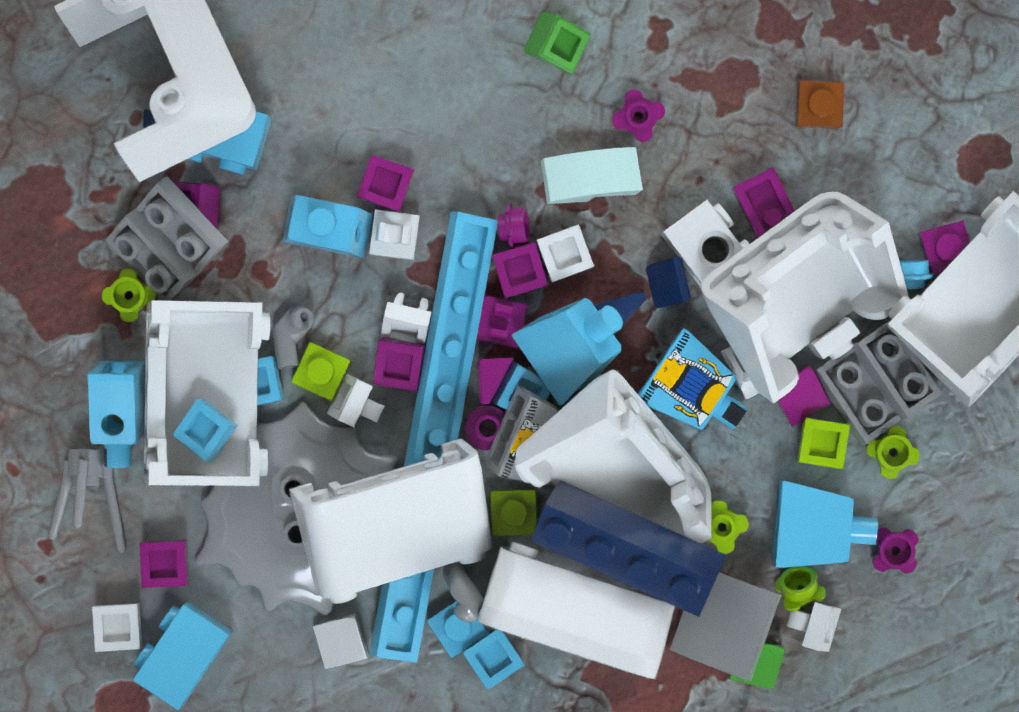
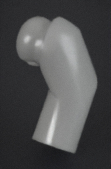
M296 305L291 307L272 329L278 370L292 369L299 366L296 344L308 332L314 322V314L307 306Z
M454 562L445 565L442 571L451 595L458 602L454 607L456 617L465 622L475 621L478 617V612L481 610L484 598L469 578L463 564Z

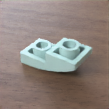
M636 147L584 151L543 158L541 160L547 204L588 202L594 197L636 195L643 190Z

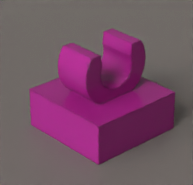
M484 295L476 340L518 349L519 346L511 335L523 328L528 304Z

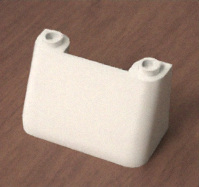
M1014 191L1005 200L998 196L981 214V217L986 221L981 228V232L921 295H916L912 300L907 295L903 296L888 313V316L892 319L888 323V328L968 407L1019 356V196Z
M826 192L812 198L711 272L701 285L702 294L709 311L755 389L773 404L797 385L799 379L796 365L789 358L852 311L867 319L881 320L888 317L889 311L903 296L907 295L909 297L889 222L839 192Z
M157 300L147 303L144 483L148 485L259 486V476H267L268 452L267 449H259V441L256 440L258 349H260L261 340H269L270 314L262 313V303ZM197 398L205 399L238 425L213 462H205L172 435Z
M611 370L594 379L517 449L514 461L515 469L525 483H531L539 488L549 483L550 480L556 486L559 480L696 542L703 543L712 538L711 490L704 472L623 376L615 370Z
M461 438L441 444L442 455L440 458L430 453L424 455L425 461L352 483L340 485L337 481L328 483L330 492H328V489L314 491L311 483L289 489L315 590L322 598H330V602L334 604L344 603L354 599L357 596L356 592L458 561L461 564H471L483 560L486 557L485 552L492 548L478 452Z

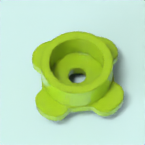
M130 268L123 269L119 274V279L111 287H106L102 292L103 302L117 309L120 312L121 319L125 322L136 321L139 317V311L148 302L156 299V292L151 290L149 286H145L138 279L137 272ZM127 291L133 293V298L130 300L125 298Z
M892 426L888 429L887 435L879 440H872L866 447L868 456L876 459L881 467L880 474L887 479L896 478L899 470L906 468L908 465L917 464L920 459L919 450L912 447L909 440L906 439L905 429L900 426ZM891 448H895L897 450V455L895 457H891L889 455V450Z
M717 500L711 503L712 538L709 541L716 545L719 552L723 554L731 553L735 548V540L740 533L747 531L749 522L746 516L734 514L728 510L727 504L724 501ZM724 523L726 525L725 531H719L718 524Z
M807 566L790 567L777 579L775 588L777 592L782 593L784 597L783 605L786 610L798 611L801 607L807 606L812 602H821L825 598L826 590L818 584L816 580L818 574L815 569Z

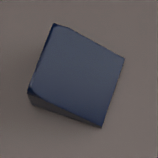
M679 256L646 267L651 295L656 308L689 301L691 295L682 258Z
M638 292L594 304V307L597 311L605 306L615 308L624 324L647 299L643 292Z

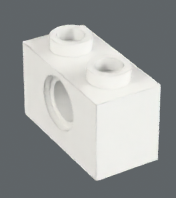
M708 200L697 206L661 234L676 256L682 258L684 267L700 288L703 280L711 272L749 245L746 239L739 243L729 230L734 223L719 203L712 207ZM715 238L725 245L726 255L722 262L712 263L705 259L702 253V246L705 240Z

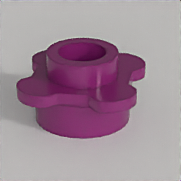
M636 89L630 90L625 94V104L621 111L613 115L612 123L617 130L625 129L628 133L635 135V139L638 142H647L653 136L652 128L656 121L664 117L665 108L660 102L652 103L645 99L641 91ZM636 112L643 114L641 120L635 119L634 114Z
M888 528L878 529L876 540L877 555L872 559L874 568L880 572H885L888 569H900L905 574L913 572L917 567V561L914 558L916 554L915 545L919 541L918 535L910 529H906L902 533L891 532ZM894 546H897L900 550L897 555H893L891 552Z

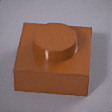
M799 81L796 127L841 129L843 127L844 83Z

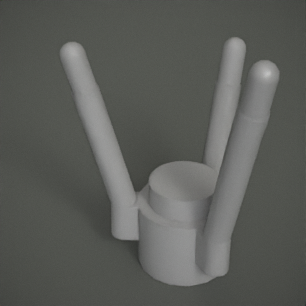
M69 449L68 461L63 462V477L48 533L49 539L55 540L57 538L71 483L72 486H76L73 527L79 529L82 525L86 487H99V478H102L117 550L119 553H124L126 545L113 482V468L104 466V450Z

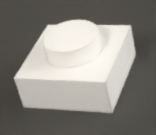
M579 224L536 240L552 283L594 268Z
M844 317L809 343L808 346L816 357L825 359L830 356L832 360H835L854 346L851 340L859 335L860 332L850 318Z
M140 603L96 605L92 607L95 652L142 648Z

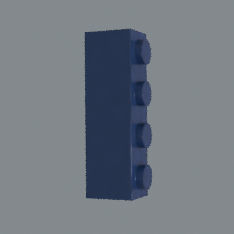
M559 480L545 503L531 538L532 542L697 617L700 616L727 556Z

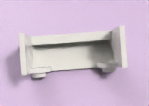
M66 0L54 6L57 14L79 47L147 14L152 22L176 78L160 85L151 96L150 110L156 123L114 143L118 153L139 182L244 132L253 123L256 115L255 105L206 0Z
M512 542L511 548L501 544L484 595L478 622L640 676L656 678L675 606L642 591L628 590L545 563L536 558L538 550L516 542Z

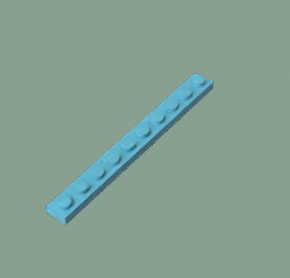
M462 212L450 213L404 467L425 461L424 455L433 453L440 458L442 455L440 445L458 440L498 220ZM434 569L382 584L370 655L378 658L417 663Z

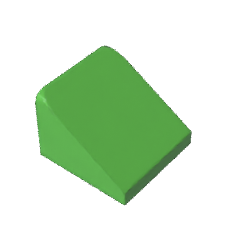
M542 12L526 43L524 52L560 70L573 74L591 34L557 14Z
M765 641L752 680L746 681L731 674L729 680L774 689L785 647Z

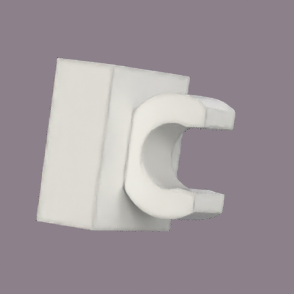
M375 209L369 254L414 261L420 215Z
M398 293L394 303L387 302L380 339L385 337L425 344L431 318V312L427 311L428 300L422 298L418 309L403 305L404 293Z
M345 373L327 414L354 427L359 415L378 422L384 406L368 398L373 387L372 385Z
M815 602L812 613L801 610L791 611L787 627L806 632L802 646L817 651L829 652L841 609Z

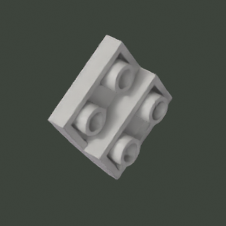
M167 176L154 185L138 207L128 213L106 239L108 244L137 272L149 288L156 292V295L162 301H173L229 242Z
M891 320L855 342L854 346L835 360L830 359L814 370L824 392L844 422L850 425V431L860 446L868 444L899 421L908 418L942 394L920 359L888 328V323Z
M719 572L700 616L697 617L683 610L670 650L725 673L751 681L781 595Z

